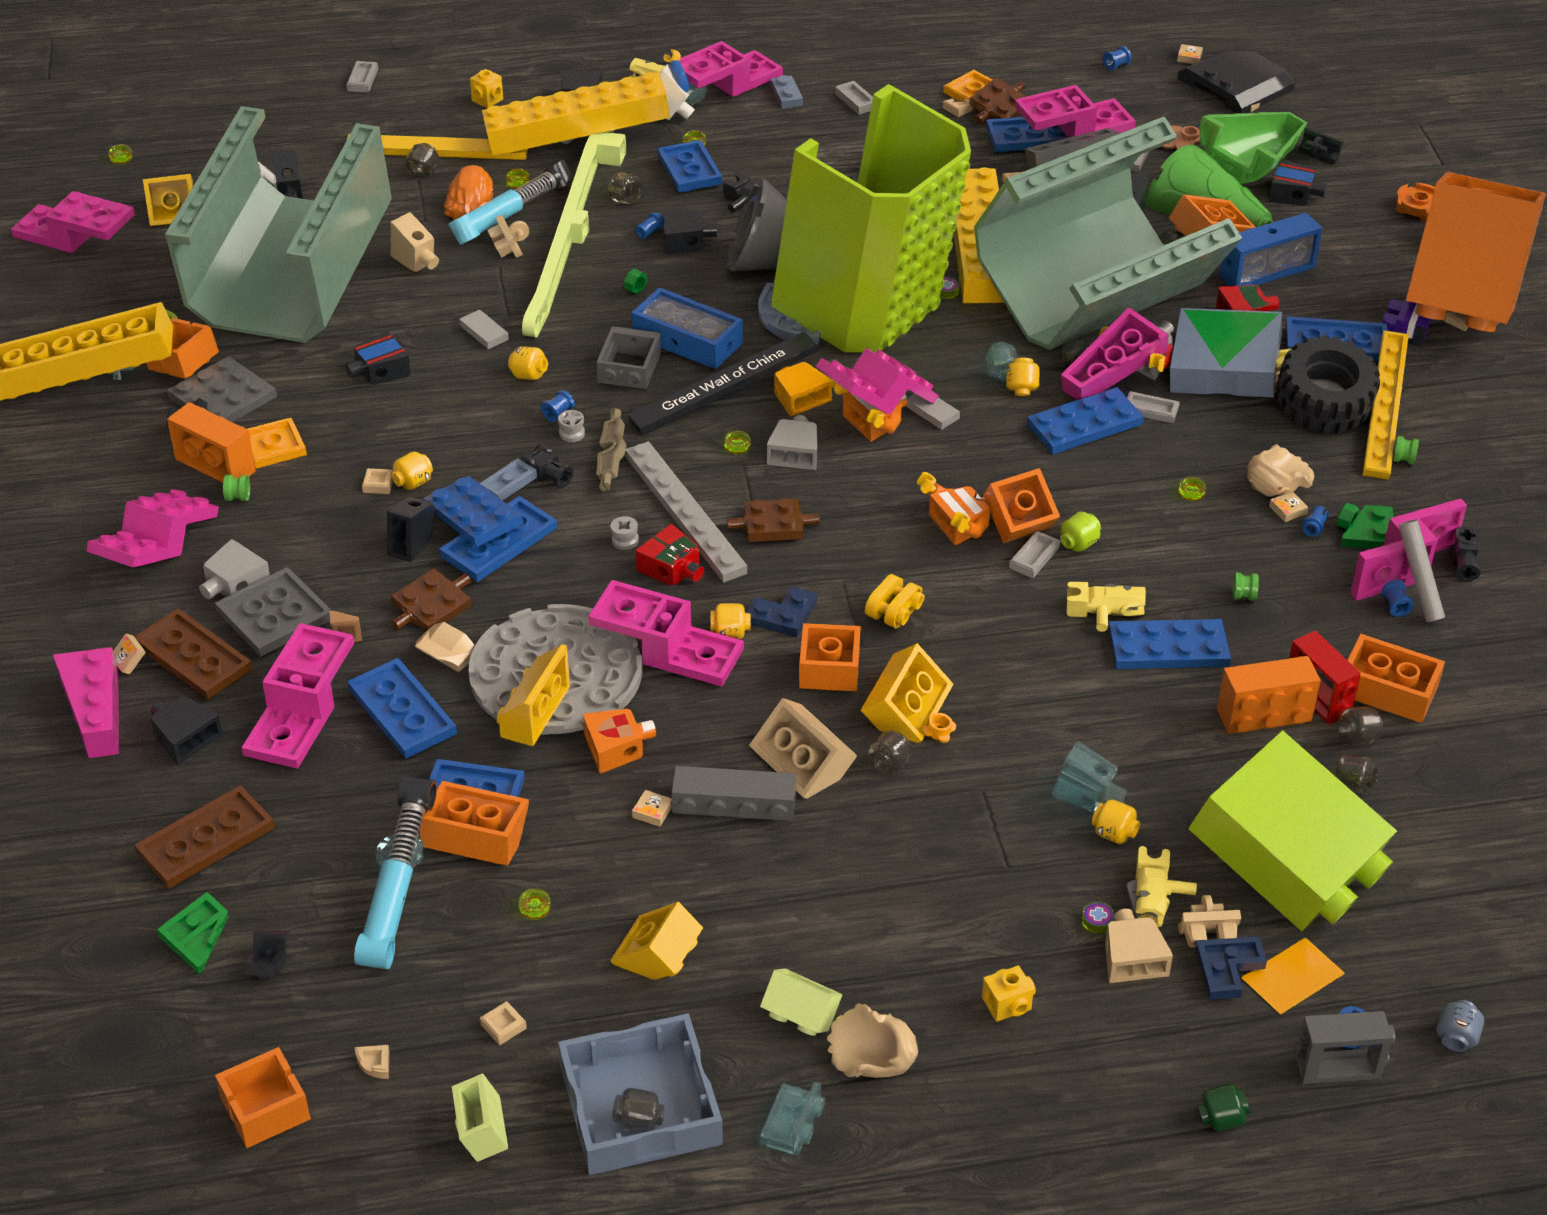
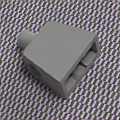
M797 415L793 420H779L767 443V465L816 470L817 424L808 422V419L803 415Z
M231 539L204 563L203 568L206 582L201 584L199 589L206 599H211L218 593L228 597L270 576L268 562Z

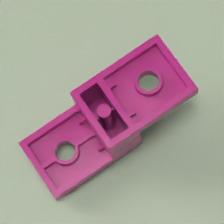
M723 41L680 58L689 83L697 88H702L712 83L732 97L769 82L771 78L783 75V67L756 50L743 55Z
M1077 85L1015 99V109L1034 130H1043L1047 127L1058 125L1068 137H1073L1104 128H1110L1118 131V133L1135 128L1136 121L1115 98L1093 103Z
M72 191L54 208L38 204L11 228V232L15 238L73 253L90 236L109 240L135 213L134 208L131 206Z
M866 348L852 370L834 359L830 363L821 358L816 365L818 369L847 391L889 415L908 389L932 404L939 397L938 394L931 390L934 385L916 375L917 373L908 366L903 365L879 349L875 353Z
M170 490V493L166 494L155 493L152 497L139 496L137 500L126 502L122 531H118L116 535H101L98 539L88 541L86 552L130 567H137L180 556L182 554L186 524L217 517L219 507L209 504V500L205 498L188 497L186 492L180 490Z
M1457 499L1390 518L1384 545L1360 552L1358 555L1350 592L1355 601L1381 594L1382 587L1392 580H1401L1406 586L1415 584L1398 524L1418 519L1431 565L1434 552L1448 549L1455 543L1454 534L1456 529L1462 526L1467 507L1462 499Z
M611 580L588 616L589 625L642 639V660L644 665L718 686L724 685L744 650V641L692 627L691 601ZM626 608H632L630 611H622ZM706 654L712 655L710 658H703Z
M299 623L262 682L267 708L242 746L243 756L299 768L334 709L331 681L354 645L352 634ZM316 651H321V652L318 653V654H312V653H314V652H316ZM284 735L289 736L286 739L277 740L278 738H281Z

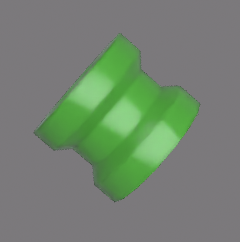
M1397 436L1393 462L1403 460L1407 461L1410 465H1414L1419 439H1412L1410 441L1405 440L1403 436Z
M226 474L224 476L223 495L225 501H232L233 499L249 500L250 479L248 475L234 477L233 475Z
M1241 572L1234 573L1233 600L1248 598L1250 601L1257 600L1259 585L1257 573H1252L1249 576H1245Z

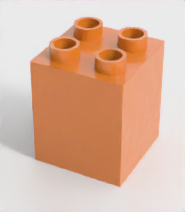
M1446 172L1436 183L1406 301L1418 303L1415 313L1435 320H1445L1446 314L1449 311L1466 314V326L1487 332H1495L1499 322L1507 324L1516 306L1546 193Z

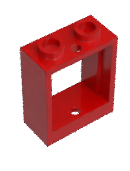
M1316 630L1293 640L1289 659L1308 656L1315 670L1317 667L1334 683L1332 690L1322 680L1320 681L1314 711L1328 725L1349 717L1353 711L1361 673Z

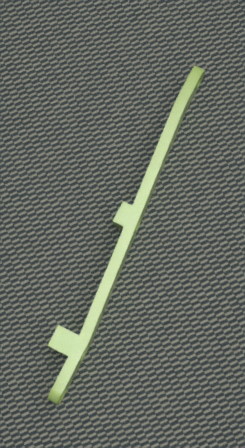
M614 130L589 136L537 290L523 318V336L538 337L549 315L572 243L583 244L589 232L588 211L583 210L598 163L621 166L626 155L625 134L614 133Z

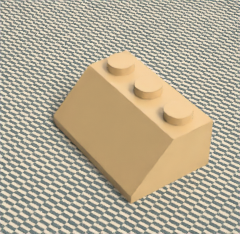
M784 698L778 703L749 745L776 772L796 773V791L806 799L839 781L857 757L851 749L802 704Z

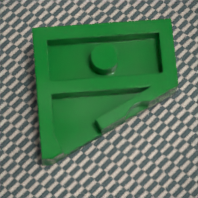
M1365 505L1343 534L1341 547L1374 549L1383 546L1389 519L1394 517L1393 507Z
M206 892L157 929L158 937L193 970L200 974L228 920V911Z

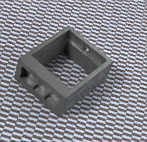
M612 326L596 362L597 383L647 389L661 355V333ZM616 353L647 357L643 366L613 362Z
M1385 1012L1305 1016L1295 1054L1302 1084L1381 1079L1385 1065L1389 1064L1390 1046L1395 1043V1030L1392 1024H1388ZM1370 1045L1369 1049L1324 1052V1048Z

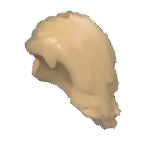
M1278 444L1273 445L1270 450L1262 451L1259 455L1253 456L1247 466V477L1252 488L1268 497L1296 491L1298 487L1309 488L1312 486L1315 477L1309 464L1303 462L1300 457L1289 453L1287 449L1280 448Z
M858 1003L854 1009H850L844 1015L837 1017L831 1024L832 1033L827 1036V1040L831 1043L828 1052L832 1053V1064L836 1067V1070L843 1071L848 1077H859L862 1075L879 1078L904 1074L914 1063L918 1055L915 1035L905 1022L892 1017L891 1014L882 1015L877 1013V1011H872L866 1004Z

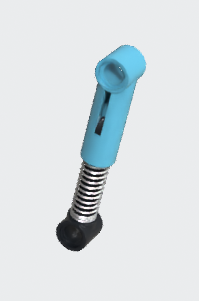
M561 160L544 169V173L517 189H511L502 193L470 213L450 222L448 225L459 245L496 225L498 223L496 217L503 215L504 219H507L521 211L523 205L528 204L550 190L554 189L556 191L571 183L574 178L565 161Z
M404 776L401 779L398 790V805L401 807L400 815H398L399 819L397 820L396 830H394L395 834L393 835L392 845H390L389 855L387 856L388 860L382 862L364 932L359 935L354 953L356 965L387 970L392 965L395 954V936L413 872L410 863L412 861L411 857L414 856V846H416V841L418 840L417 836H419L418 831H420V826L422 825V817L427 811H431L435 804L437 794L435 780Z

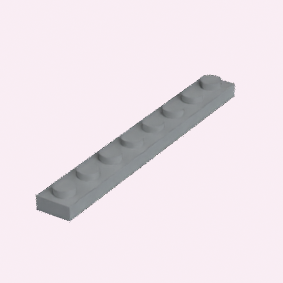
M650 442L627 448L625 452L626 459L686 536L697 544L700 554L724 583L746 575V563Z

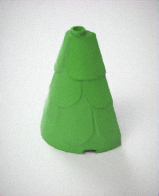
M1290 112L1210 114L1202 117L1200 143L1204 145L1206 153L1228 174L1233 176L1240 184L1257 181L1272 171L1281 159H1284L1295 147L1303 135L1308 122Z
M1195 145L1183 146L1170 155L1160 167L1163 172L1159 175V179H1153L1145 202V207L1171 215L1183 195L1230 200L1255 227L1273 222L1271 213L1246 187H1242L1209 154Z

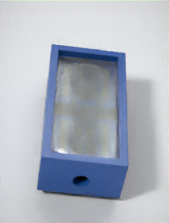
M1303 213L1239 232L1243 239L1221 262L1219 277L1228 286L1259 285L1315 268L1323 228L1307 213Z
M660 287L631 312L632 329L661 333V348L713 369H717L743 344V319Z

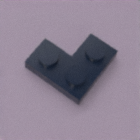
M791 586L781 604L755 597L746 613H750V625L797 637L803 627V623L806 622L817 602V593Z
M1260 936L1196 941L1195 950L1209 1000L1241 997L1243 988L1238 971L1266 969L1267 959Z

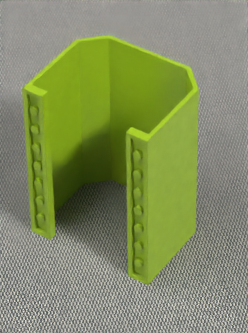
M890 84L873 94L858 183L818 160L819 143L810 138L794 151L771 306L784 315L796 320L797 323L814 334L816 331L820 332L822 339L843 352H864L866 348L875 353L878 349L882 351L885 347L891 346L899 336L905 335L914 324L920 323L929 312L935 311L941 301L939 298L940 292L945 283L943 280L944 274L949 265L947 261L948 255L953 246L952 237L957 228V214L961 209L960 200L966 187L964 183L965 177L970 168L971 149L966 129Z

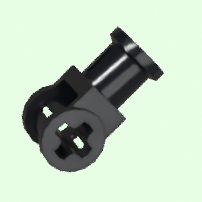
M545 444L537 445L535 451L520 457V460L536 469L537 478L541 481L548 477L554 481L555 485L563 488L570 483L573 477V468L560 464L558 462V455L553 453Z
M1461 526L1455 531V543L1450 546L1449 555L1453 560V566H1457L1455 568V576L1459 581L1472 582L1480 576V567L1476 563L1480 535L1472 527Z

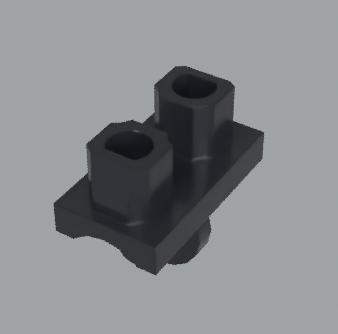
M1307 127L1304 130L1303 139L1298 150L1335 164L1338 161L1344 141Z

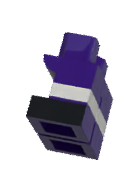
M1406 298L1404 302L1391 299L1387 313L1385 312L1382 323H1387V331L1409 334L1408 338L1413 339L1412 345L1422 347L1432 319L1415 313L1418 303L1406 301Z

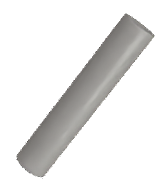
M1418 519L1398 524L1425 622L1442 619L1445 617Z

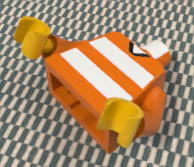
M833 379L830 382V386L834 388L835 393L843 396V416L867 439L873 441L885 433L892 434L895 432L901 422V409L908 404L905 394L889 415L850 393Z
M923 472L918 478L917 484L921 486L920 489L924 494L930 495L929 516L954 545L971 537L979 538L989 526L990 508L985 498L980 497L970 486L957 489L943 488L935 483L936 479L931 474Z

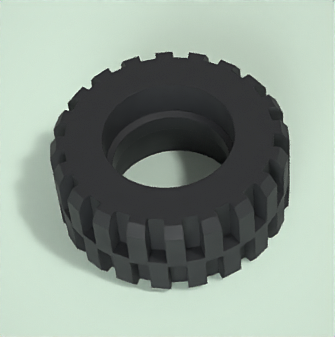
M1319 336L1317 339L1311 337L1305 339L1303 343H1297L1286 353L1276 382L1275 391L1280 407L1284 408V413L1289 418L1295 419L1294 422L1297 425H1304L1308 427L1307 430L1313 432L1319 430L1323 434H1330L1331 431H1335L1337 434L1345 432L1346 429L1352 430L1358 427L1371 413L1380 387L1379 369L1375 366L1376 363L1372 357L1366 355L1367 352L1363 348L1355 347V344L1349 340L1345 342L1340 340L1341 338L1334 336L1332 339L1327 338V336ZM1311 379H1327L1339 384L1344 390H1326L1314 384Z

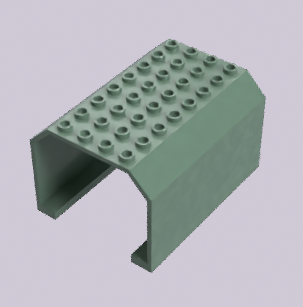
M241 106L165 233L184 306L212 328L306 343L325 329L392 199L380 127L356 123L315 200H306L284 196L261 177L253 138L265 119L264 109Z
M1165 116L1007 178L975 224L974 232L978 260L1028 341L1051 350L1113 323L1128 307L1135 312H1139L1204 283L1243 239L1230 218L1166 245H1163L1133 198L1130 168L1141 154L1171 143L1176 139L1177 135Z

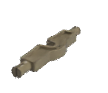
M617 408L611 410L610 420L604 422L599 442L604 451L597 455L596 475L601 481L599 487L602 491L611 489V479L618 476L619 462L624 456L627 447L623 439L625 424L620 418L622 412Z

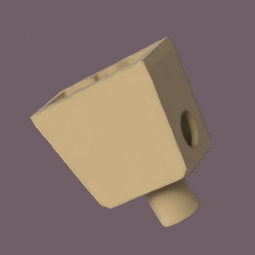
M410 212L391 221L390 256L413 272H417L424 267L434 269L439 263V258L434 255V238Z
M1121 909L1116 912L1114 916L1115 921L1108 923L1105 939L1109 983L1168 977L1173 955L1154 920L1149 917L1135 919L1133 911L1130 909Z

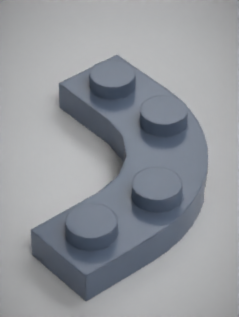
M766 283L758 301V317L762 325L783 340H787L805 331L818 346L821 340L820 332L816 331L814 334L797 323L796 320L784 315L771 306L774 284Z

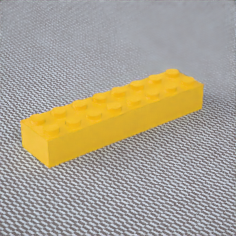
M648 72L643 74V76L625 77L615 82H602L596 86L579 87L573 91H560L550 96H537L531 100L514 101L508 105L491 106L482 110L492 156L671 118L667 94L659 72Z
M986 167L969 169L964 182L966 187L960 200L961 209L957 214V228L953 233L963 303H1004L978 260L974 232L975 224L999 191L996 169Z
M162 302L0 344V400L14 399L23 394L40 392L43 389L54 386H64L77 380H87L100 374L113 373L127 367H137L143 363L154 360L160 361L170 357L173 325Z

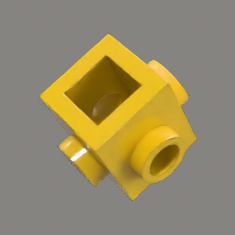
M484 69L470 78L473 102L489 108L503 100L502 77Z
M1019 965L1010 969H1001L995 974L984 977L982 999L996 1022L1012 1016H1021L1032 1009L1035 986L1029 976H1025Z

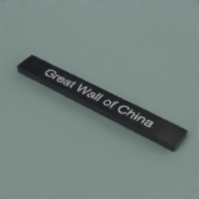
M804 331L628 414L629 421L643 435L818 352V346Z

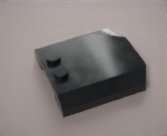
M1232 46L1178 71L1177 77L1178 80L1192 88L1201 84L1225 98V107L1235 113H1248L1252 105L1260 103V107L1293 91L1295 86L1294 80L1286 69L1254 51Z

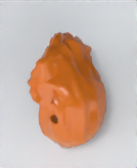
M477 165L463 167L450 183L447 198L443 205L445 208L444 213L446 216L452 217L453 221L493 199V181L482 167Z

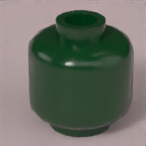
M1226 1083L1205 1090L1202 1093L1203 1103L1197 1105L1203 1124L1210 1123L1216 1132H1223L1244 1125L1246 1115L1251 1114L1243 1089H1237L1232 1083Z

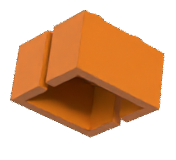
M172 318L171 356L160 361L147 362V366L151 371L163 374L169 373V375L186 379L192 376L203 364L209 362L219 350L210 326L194 322L190 324L189 321Z
M279 1047L215 1075L221 1100L230 1118L234 1121L235 1127L246 1148L310 1120L306 1095L294 1073L292 1074L291 1068Z

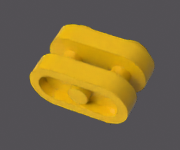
M890 574L870 595L865 606V615L878 620L885 614V624L893 628L905 625L910 614L915 609L918 610L923 604L925 597L922 594L923 589L911 582L903 588V579Z

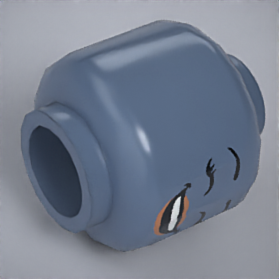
M1458 1000L1457 1002L1448 1003L1442 1008L1436 1033L1445 1047L1453 1051L1464 1052L1479 1043L1484 1027V1016L1470 1001Z

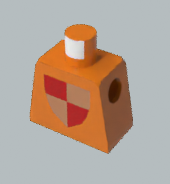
M629 709L583 714L584 736L599 774L640 759L643 756L642 740L656 737L653 721L636 723L632 711Z

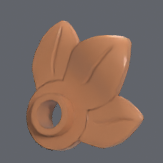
M1171 126L1177 137L1173 142L1161 147L1164 149L1176 148L1178 150L1186 145L1198 144L1200 142V130L1194 126L1183 128Z

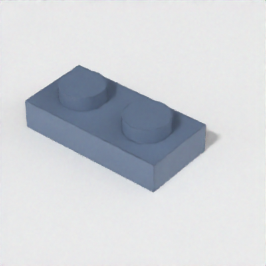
M781 75L777 78H771V88L781 109L803 106V97L792 75Z
M517 458L480 484L503 501L536 479L537 471Z

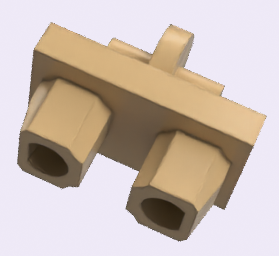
M503 215L496 217L499 224L488 229V232L501 258L512 252L516 258L523 255L516 241H522L529 235L528 225L523 221H517L508 227Z
M1203 895L1200 905H1191V912L1182 914V921L1178 924L1179 934H1185L1190 948L1195 947L1198 940H1207L1206 933L1216 932L1217 939L1237 938V927L1241 921L1240 910L1224 911L1223 903L1213 904L1210 895Z

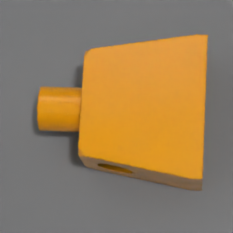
M801 362L791 367L786 366L775 372V395L791 417L832 401L831 379L808 363Z

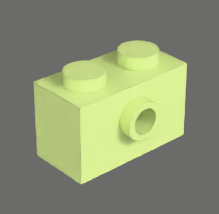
M777 969L773 971L760 1007L770 1011L769 1016L781 1022L790 1020L799 1024L798 1030L815 1036L816 1033L829 1031L843 994L790 970Z
M482 1073L452 1086L456 1112L455 1124L459 1133V1140L474 1159L478 1162L507 1150L508 1143L500 1096Z

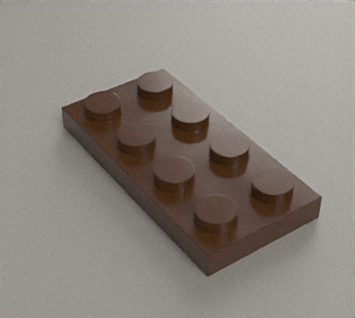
M179 608L134 636L144 649L145 654L207 700L253 670L251 660Z
M240 785L136 843L134 846L139 857L165 886L170 889L275 828L274 819Z

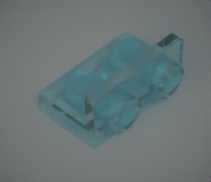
M814 1082L810 1091L782 1083L760 1134L761 1145L799 1155L803 1143L809 1144L814 1130L812 1122L814 1117H820L824 1108L825 1097H821V1083Z

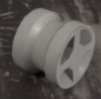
M567 410L558 416L559 436L563 441L577 442L583 439L585 428L583 427L584 416L581 412Z
M623 516L611 522L612 544L615 548L629 550L638 545V524L634 518Z

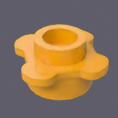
M935 713L929 717V723L923 727L922 732L925 736H931L933 739L945 743L950 740V733L956 730V724L952 722L948 715Z

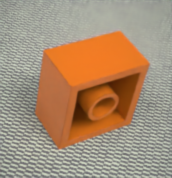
M1040 468L991 483L983 494L1003 543L1034 534L1036 531L1040 532L1050 529L1060 518Z
M803 623L799 663V688L857 691L861 626Z

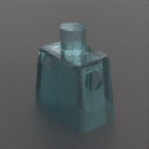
M1077 741L1064 761L1052 796L1095 812L1097 806L1103 803L1104 800L1114 799L1123 803L1128 791L1113 784L1118 772L1117 766Z

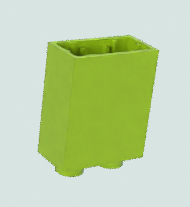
M1283 730L1208 798L1188 828L1300 931H1303L1319 914L1333 925L1358 898L1348 886L1357 879L1363 886L1369 889L1387 871L1393 861L1382 852V849L1397 832L1396 829Z

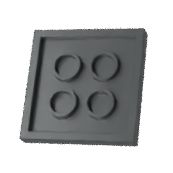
M230 356L221 359L219 362L167 390L168 397L179 406L183 407L189 402L193 404L198 398H201L208 402L207 411L230 422H234L277 397L276 388Z
M288 567L215 603L216 611L260 657L287 644L299 623L315 627L326 624L330 621L329 611H332Z

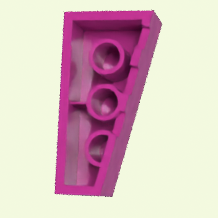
M1128 307L1061 374L1062 391L1076 401L1103 392L1148 364L1151 354L1166 353L1168 351V334Z
M112 647L53 655L61 685L63 686L88 758L119 754L118 669Z

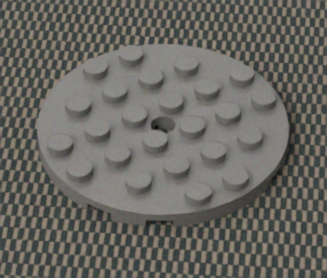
M550 604L548 609L531 611L530 608L509 615V620L499 626L496 624L491 626L477 641L469 660L470 686L479 705L497 720L500 708L505 707L509 701L513 688L518 687L522 681L526 668H530L538 656L561 644L567 645L570 688L541 734H563L584 730L583 714L623 709L636 694L642 678V655L638 648V642L635 637L589 625L588 616L593 610L592 608L570 604Z

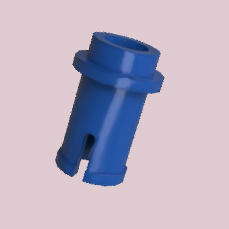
M658 212L650 213L648 219L635 227V232L641 239H646L655 230L663 228L665 219Z
M1315 506L1309 517L1303 520L1302 529L1307 536L1315 537L1322 533L1323 524L1329 517L1328 510L1322 515L1325 507Z

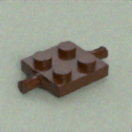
M997 77L970 97L969 104L980 112L974 117V121L981 124L986 119L1017 117L1020 113L1015 109V99L1026 97L1021 93L1025 89V84H1021L1022 81H1019L1011 87Z
M788 498L744 502L745 513L743 518H727L728 530L744 528L748 534L749 542L803 539L804 525H820L819 513L803 514L799 509L798 499Z
M433 568L391 595V601L393 605L401 610L402 614L391 620L392 627L398 631L406 624L412 623L427 631L434 624L448 622L471 606V598L460 590L471 583L470 577L464 573L456 580L451 581Z

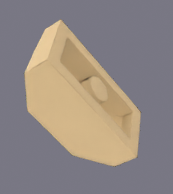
M445 622L434 624L416 641L415 645L417 649L457 672H460L469 664L470 656L475 646L465 633Z

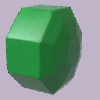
M635 268L628 272L624 279V288L634 294L643 291L647 284V274Z
M1345 503L1338 512L1337 526L1347 530L1358 516L1359 508L1350 503Z

